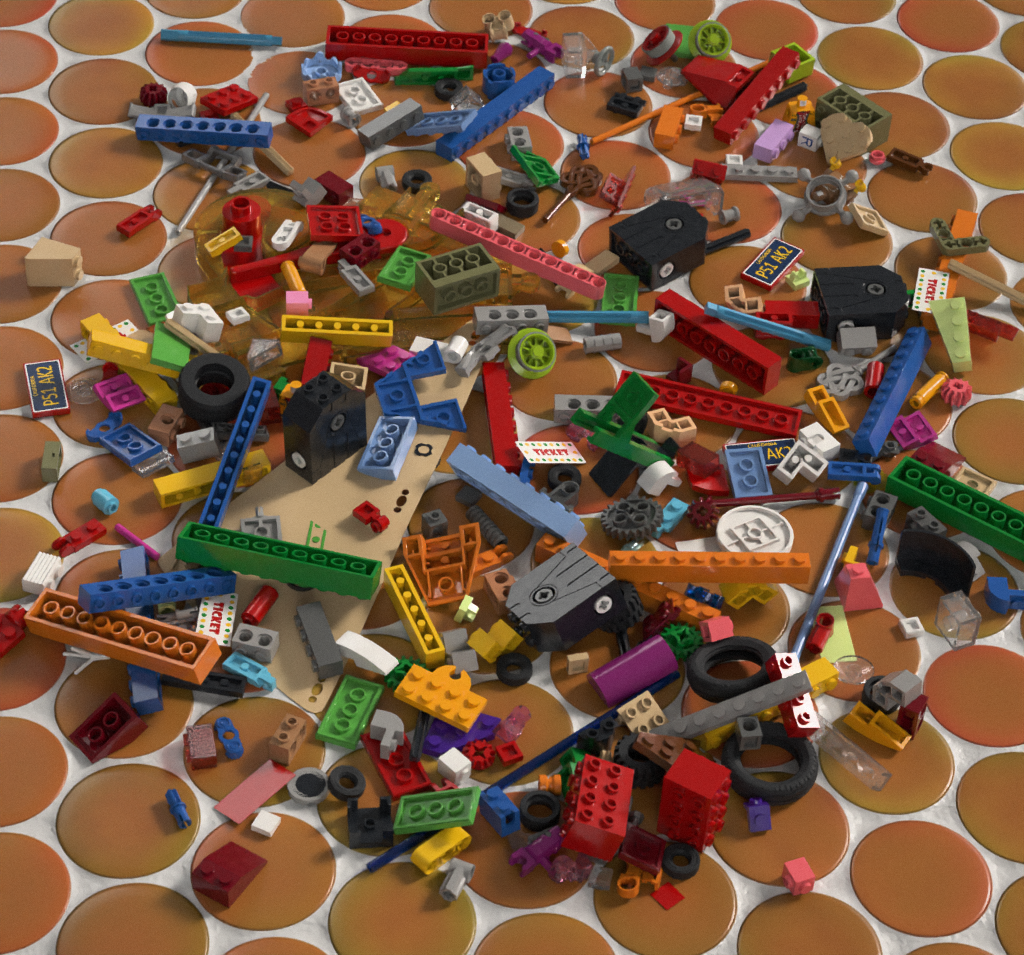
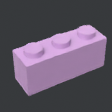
M776 118L754 143L752 157L771 164L774 159L778 158L781 150L786 148L787 143L793 140L794 125Z

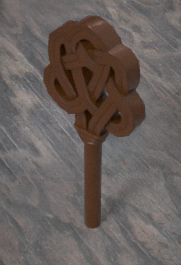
M578 164L571 167L570 172L561 174L559 184L561 187L566 188L565 195L542 218V221L548 223L569 199L575 198L577 195L585 197L596 195L598 187L603 182V174L598 168L591 164Z

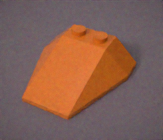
M478 522L459 526L460 533L428 540H425L421 534L402 538L404 557L429 607L463 601L465 595L469 596L481 544Z

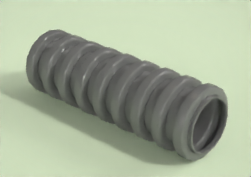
M474 505L468 509L466 518L470 523H479L480 534L483 535L493 548L501 544L507 545V536L491 521L480 506Z

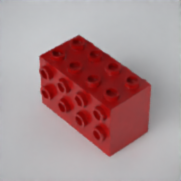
M684 748L664 776L656 831L669 837L671 840L686 843L700 853H703L706 847H711L716 832L720 833L725 824L723 817L727 811L725 804L730 795L727 791L732 783V780H730L731 770Z
M585 754L582 761L577 762L575 774H571L568 779L567 786L570 787V790L566 794L565 803H567V807H565L562 814V819L565 822L562 824L559 836L562 837L561 846L610 862L625 838L634 770Z

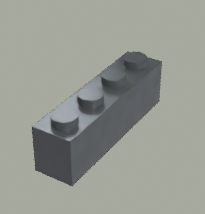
M408 98L357 129L360 143L373 151L425 119L422 105Z
M320 601L297 606V615L294 616L296 627L301 629L299 631L301 641L306 642L305 650L307 657L312 658L311 667L313 672H317L319 680L343 674V660Z

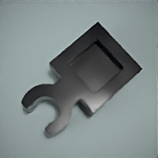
M840 448L838 461L871 464L872 454H858L859 450Z

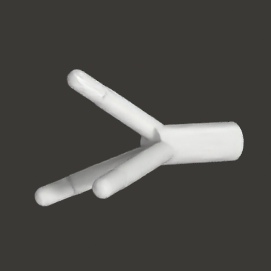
M71 647V650L77 653L63 652V656L89 658L74 671L75 675L93 661L110 659V657L90 653L76 647Z

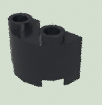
M612 716L600 721L599 729L589 727L578 733L576 748L596 754L595 757H599L602 750L610 751L614 742L616 726Z

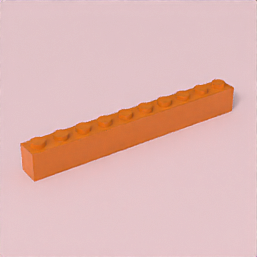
M958 209L956 215H952L949 230L954 239L972 237L978 213ZM941 253L937 263L939 267H936L935 270L950 273L946 299L954 297L960 277L959 273L949 269L947 266L951 259L964 264L966 255L945 256ZM921 312L920 320L923 321L922 327L939 332L932 314Z
M545 533L536 544L535 561L541 564L570 543ZM580 548L608 571V560ZM629 582V584L632 583L636 588L644 611L651 614L657 611L658 606L663 601H668L672 598L673 605L679 606L682 610L680 616L673 622L671 621L675 625L678 622L682 626L688 623V627L696 626L695 631H701L699 622L721 616V611L657 582Z
M609 551L607 568L611 575L622 582L808 584L811 565L809 553Z

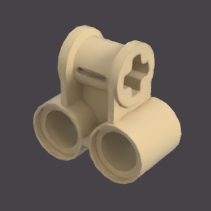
M503 10L497 16L493 13H487L482 17L486 33L490 34L492 43L500 39L508 40L507 31L512 30L515 26L510 11Z

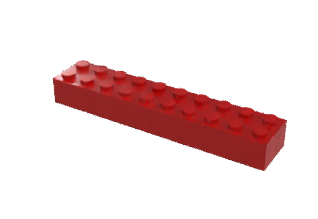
M328 25L325 58L331 59L335 57L338 61H345V59L351 57L404 61L410 65L444 67L473 65L476 69H487L489 34Z

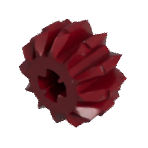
M151 82L141 87L139 96L141 103L151 108L155 104L167 103L168 92L163 84Z
M699 497L698 503L696 500H693L694 506L687 507L690 511L687 513V518H691L690 524H696V529L703 525L704 530H707V524L714 527L712 520L718 521L719 517L717 514L720 513V510L716 508L717 503H711L709 497L705 502L703 497ZM701 511H706L705 516L700 515L702 514Z

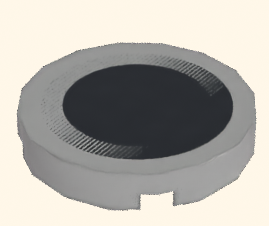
M305 767L293 772L296 776L287 784L288 794L292 800L301 805H308V803H314L315 805L327 798L330 792L327 785L328 776L322 770Z

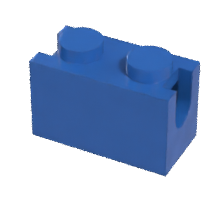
M498 786L489 789L487 794L481 792L479 798L480 813L502 838L521 829L520 810Z

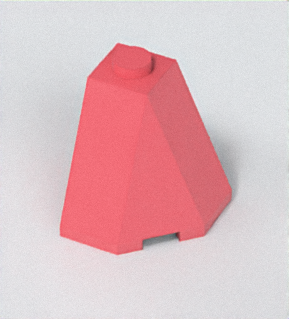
M846 564L834 580L844 611L883 608L880 595L866 564Z

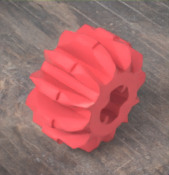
M954 377L952 380L947 379L943 383L941 399L946 404L950 403L951 406L956 405L959 408L960 405L966 406L971 400L972 386L968 385V381H962V378L959 380Z

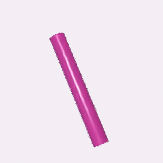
M116 524L114 530L137 547L143 545L147 555L155 561L160 558V554L121 524Z

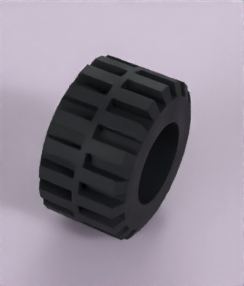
M617 580L628 607L598 627L601 631H607V633L624 632L629 627L635 626V623L639 622L640 617H642L644 607L636 588L632 583L629 584L628 581L622 582Z
M633 732L630 733V736L624 735L622 740L619 739L617 745H615L613 763L634 770L633 789H636V787H640V789H645L647 786L649 788L654 787V784L660 783V780L663 779L665 769L632 748L638 734ZM634 759H641V760H644V761H646V762H638V761H635Z

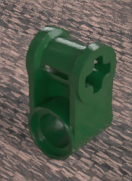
M814 346L791 349L786 368L793 373L816 370L822 366L823 359L817 355V350Z

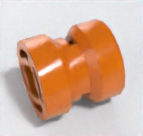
M545 774L538 775V790L547 791L555 796H561V775L554 774L549 779Z

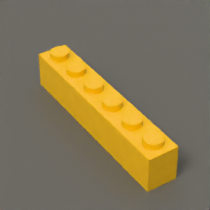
M282 315L280 342L309 343L310 337L313 336L330 340L332 345L391 347L393 320Z
M93 328L87 342V356L172 378H179L181 373L151 364L152 344ZM189 354V361L197 356Z
M263 449L248 453L236 487L257 482L271 472V463ZM221 461L153 479L154 494L161 508L208 496Z
M400 564L385 568L384 587L421 663H426V669L429 670L444 666L445 648L404 565Z

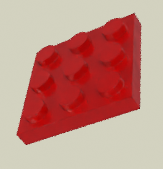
M306 205L310 241L351 242L364 233L359 206Z

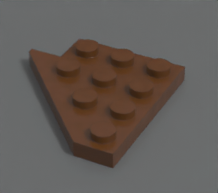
M640 732L632 748L666 771H669L684 748L716 763V760L709 753L699 750L701 741L696 739Z

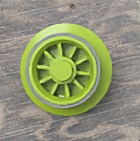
M704 20L692 28L688 37V47L694 58L701 55L724 60L729 55L732 40L729 31L723 24L714 20Z
M526 328L520 330L517 335L511 338L508 344L507 357L510 366L518 375L527 379H538L552 370L556 361V347L551 337L544 331L537 328Z

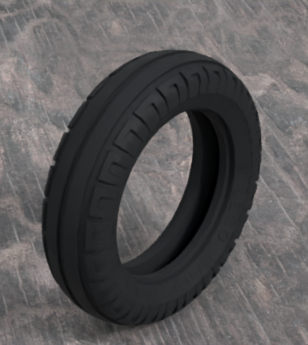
M731 636L718 641L707 642L697 648L690 656L686 669L687 680L692 690L698 696L718 704L770 684L765 663L776 652L764 641L745 636ZM730 660L750 661L761 667L756 674L739 680H721L706 673L714 665Z
M759 721L763 735L761 745H774L785 749L795 757L799 766L798 772L792 778L781 782H767L753 777L744 769L740 757L746 750L739 751L734 732L728 738L722 750L721 765L731 770L730 780H732L730 787L737 794L747 800L762 798L770 806H781L793 803L809 792L818 775V758L812 743L807 737H788L783 723Z

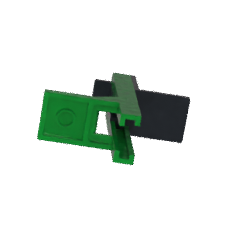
M635 371L632 372L598 415L578 408L570 418L573 424L594 432L592 437L588 436L586 438L591 444L607 450L589 472V475L608 497H612L636 467L646 470L657 461H666L672 467L675 463L673 459L681 451V447L671 437L662 446H659L654 439L634 431L635 425L659 398V395ZM615 413L624 422L622 426L611 421Z

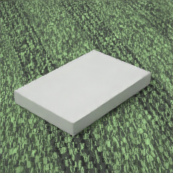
M363 77L338 83L339 99L345 107L350 106L354 113L363 115L383 109L382 102Z

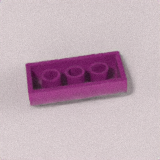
M657 634L587 674V680L609 709L676 671L678 664L669 645Z

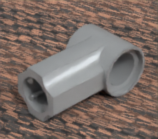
M393 165L375 167L376 181L380 182L383 193H386L387 196L393 195L398 189Z
M455 857L452 859L447 877L439 890V894L444 900L449 902L457 901L465 884L470 883L474 875L475 865Z

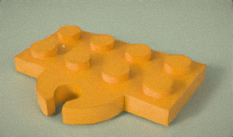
M413 664L394 692L395 698L466 733L469 732L487 704V699L470 691L471 679L466 671L463 670L461 672L460 679L455 680L450 677L454 675L456 666L444 665L430 672Z

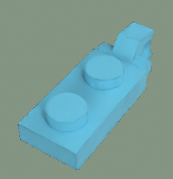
M673 497L663 509L664 522L661 523V527H657V532L652 531L651 536L659 539L664 532L671 533L689 512L687 507L690 505Z
M236 651L222 663V669L235 676L247 677V682L258 688L262 686L270 692L277 687L276 678L271 676L268 668Z

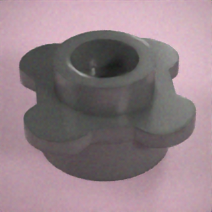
M884 441L881 451L882 455L887 458H893L900 453L897 447L898 442Z

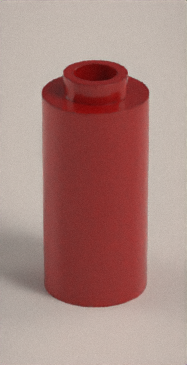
M879 361L868 363L866 369L864 394L870 399L874 398L884 378L885 366Z
M263 585L241 614L244 624L256 627L260 624L279 598L278 592L273 587Z

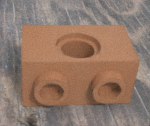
M162 404L148 426V436L159 444L170 447L173 441L177 440L176 435H179L181 428L183 429L186 425L183 409Z

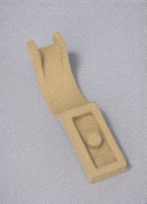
M606 249L585 265L576 264L575 266L601 276L618 264L620 257ZM557 284L555 287V292L557 293L562 289L566 291L565 298L567 299L575 294L574 291Z

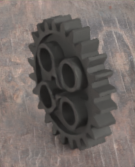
M636 495L633 499L628 496L626 500L620 498V502L613 501L614 505L608 504V509H603L600 519L603 532H606L607 536L611 535L613 539L618 536L619 540L626 538V541L633 538L636 541L639 536L644 539L645 534L651 536V531L657 532V527H661V523L664 522V515L661 504L658 505V501H652V498L646 500L645 496L639 499L638 495Z

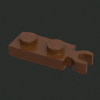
M895 147L886 157V161L914 173L920 171L925 176H928L929 171L933 169L931 163H924V159Z

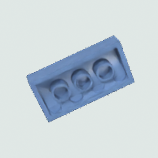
M379 416L358 464L357 471L371 477L396 481L418 430L415 417Z

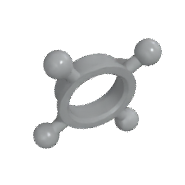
M801 168L798 171V179L806 181L808 185L804 193L806 207L802 210L797 209L792 213L794 221L802 222L806 214L812 212L818 216H831L838 213L843 224L849 225L853 222L854 217L852 213L844 211L842 208L847 201V192L844 186L848 183H855L858 180L859 174L857 171H847L843 179H838L831 175H820L812 178L807 168ZM822 184L834 185L840 191L837 201L825 206L815 204L811 200L810 195L814 188Z

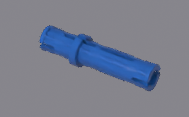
M877 508L872 538L868 543L869 552L866 563L872 566L878 565L880 552L884 547L882 542L889 510L886 508Z

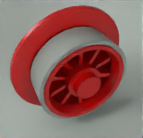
M662 25L654 29L642 44V51L647 54V63L651 66H656L669 58L676 62L678 57L674 53L682 42V33L679 30L671 31L668 25Z

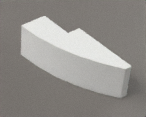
M349 630L336 641L340 655L353 659L357 667L386 676L399 664L398 660L382 647Z

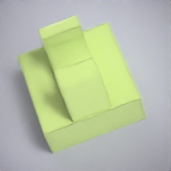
M800 268L797 272L792 271L791 274L785 277V281L794 291L805 288L810 284L807 272L803 268Z
M465 595L454 617L455 621L461 623L464 619L473 622L479 608L471 603L472 597Z

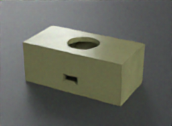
M45 441L41 465L42 482H58L62 460L60 441Z

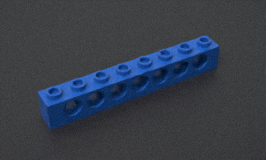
M139 114L135 125L137 140L183 141V143L270 148L273 138L272 122Z
M206 567L79 585L78 604L88 614L231 594L235 593L237 575L233 571H223L217 567Z

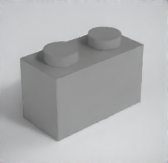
M875 326L840 328L836 333L838 355L849 357L855 354H862L867 356L873 354L878 347Z
M214 427L176 435L177 450L183 464L221 456L220 441Z

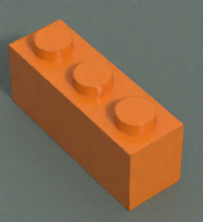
M664 104L654 134L653 147L673 150L674 145L678 144L679 134L681 135L682 126L686 115H683L684 108Z

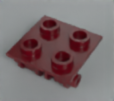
M672 598L668 601H663L653 615L649 614L643 620L644 640L650 635L653 637L661 633L667 627L665 622L671 624V621L673 622L680 616L682 610L679 606L673 605Z

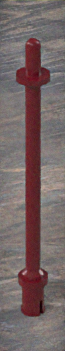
M818 487L815 492L713 500L712 496L708 495L707 498L711 499V503L716 502V507L811 499L821 503L824 500H840L841 494H833L840 492L839 487L828 489Z

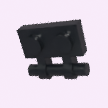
M616 92L608 102L606 110L631 118H638L647 101L642 100L638 96L632 97L624 92Z

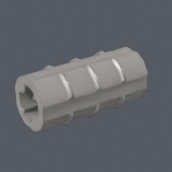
M609 333L607 335L601 334L599 336L583 338L584 351L587 354L621 349L620 333Z

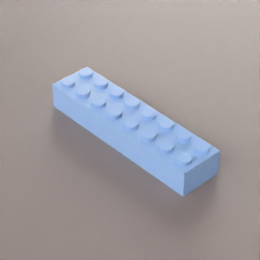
M459 443L446 460L457 477L543 533L553 535L570 544L573 542L577 547L587 536V532L584 529L585 525L579 521L580 517L576 513L565 511V507L557 501L555 503L551 502L549 496L541 492L539 494L531 484L527 482L525 484L522 483L521 479L514 473L508 474L505 472L506 469L500 464L494 465L486 455L482 454L480 456L477 454V451L472 446H465Z

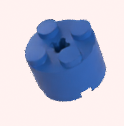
M493 63L488 65L487 69L484 68L482 90L488 99L493 100L515 84L516 73L511 66L508 68L505 67L506 64Z

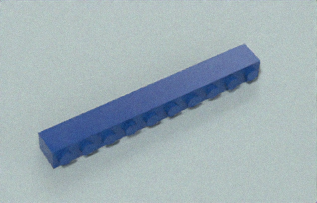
M538 66L477 111L478 115L465 128V131L461 133L450 132L436 140V154L450 162L459 158L475 144L501 127L509 119H512L513 116L532 104L539 97H542L547 91L551 90L555 85V74Z
M912 327L907 330L852 440L855 449L859 450L858 454L870 453L872 454L871 457L878 456L932 345L925 327Z
M255 376L252 377L200 517V524L219 528L222 526L270 395L271 381Z
M143 545L120 551L121 559L118 560V565L122 574H119V579L150 575L149 558ZM153 605L122 609L123 611L155 620ZM133 664L127 665L128 674L131 677V680L128 681L131 693H133V696H130L132 708H136L139 716L164 710L160 673Z

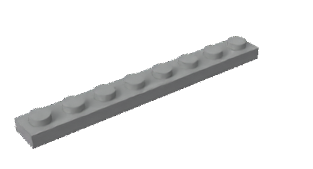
M803 670L651 729L649 733L691 739L735 722L737 717L750 716L813 691L806 670Z

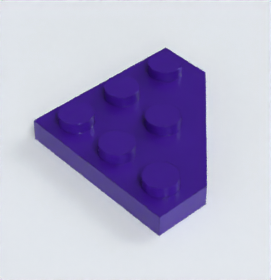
M481 713L469 732L466 733L435 717L424 740L422 753L439 758L453 747L462 751L468 741L471 742L475 739L481 741L485 739L486 742L495 739L501 725V718Z

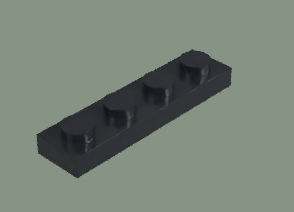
M211 671L201 685L163 674L161 678V685L237 698H243L248 683L247 677Z

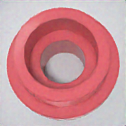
M880 150L872 151L869 155V161L874 165L883 164L886 159L884 152Z

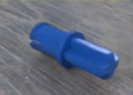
M579 134L577 136V150L581 159L585 160L590 157V144L587 142L586 135Z
M176 789L167 790L165 797L170 806L169 811L174 815L178 827L185 829L187 827L184 822L188 826L192 823L186 812L187 806L181 801Z

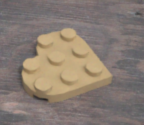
M835 113L824 118L821 121V138L827 164L831 166L830 159L833 156L836 157V162L839 159L842 162L865 153L870 142L873 141L871 130L863 122L852 123V120L844 113Z

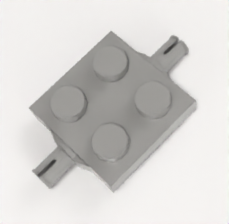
M260 506V512L258 507L255 508L256 516L240 519L241 532L282 541L280 515L266 516L263 513V507Z

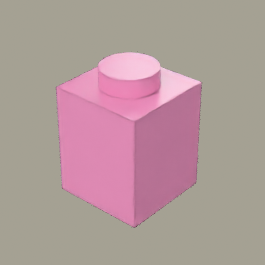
M286 291V315L308 316V310H312V299H308V291Z

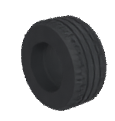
M208 353L197 356L186 363L179 374V404L189 417L200 423L210 425L212 422H231L238 418L250 385L249 373L238 360L225 354ZM208 383H220L227 386L230 390L220 395H210L202 392L199 388Z

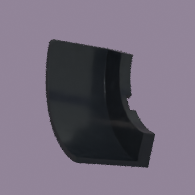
M903 529L895 558V564L900 576H915L923 579L928 577L934 580L935 585L944 591L949 601L968 599L976 570V564L971 556L960 545L940 534L919 529Z

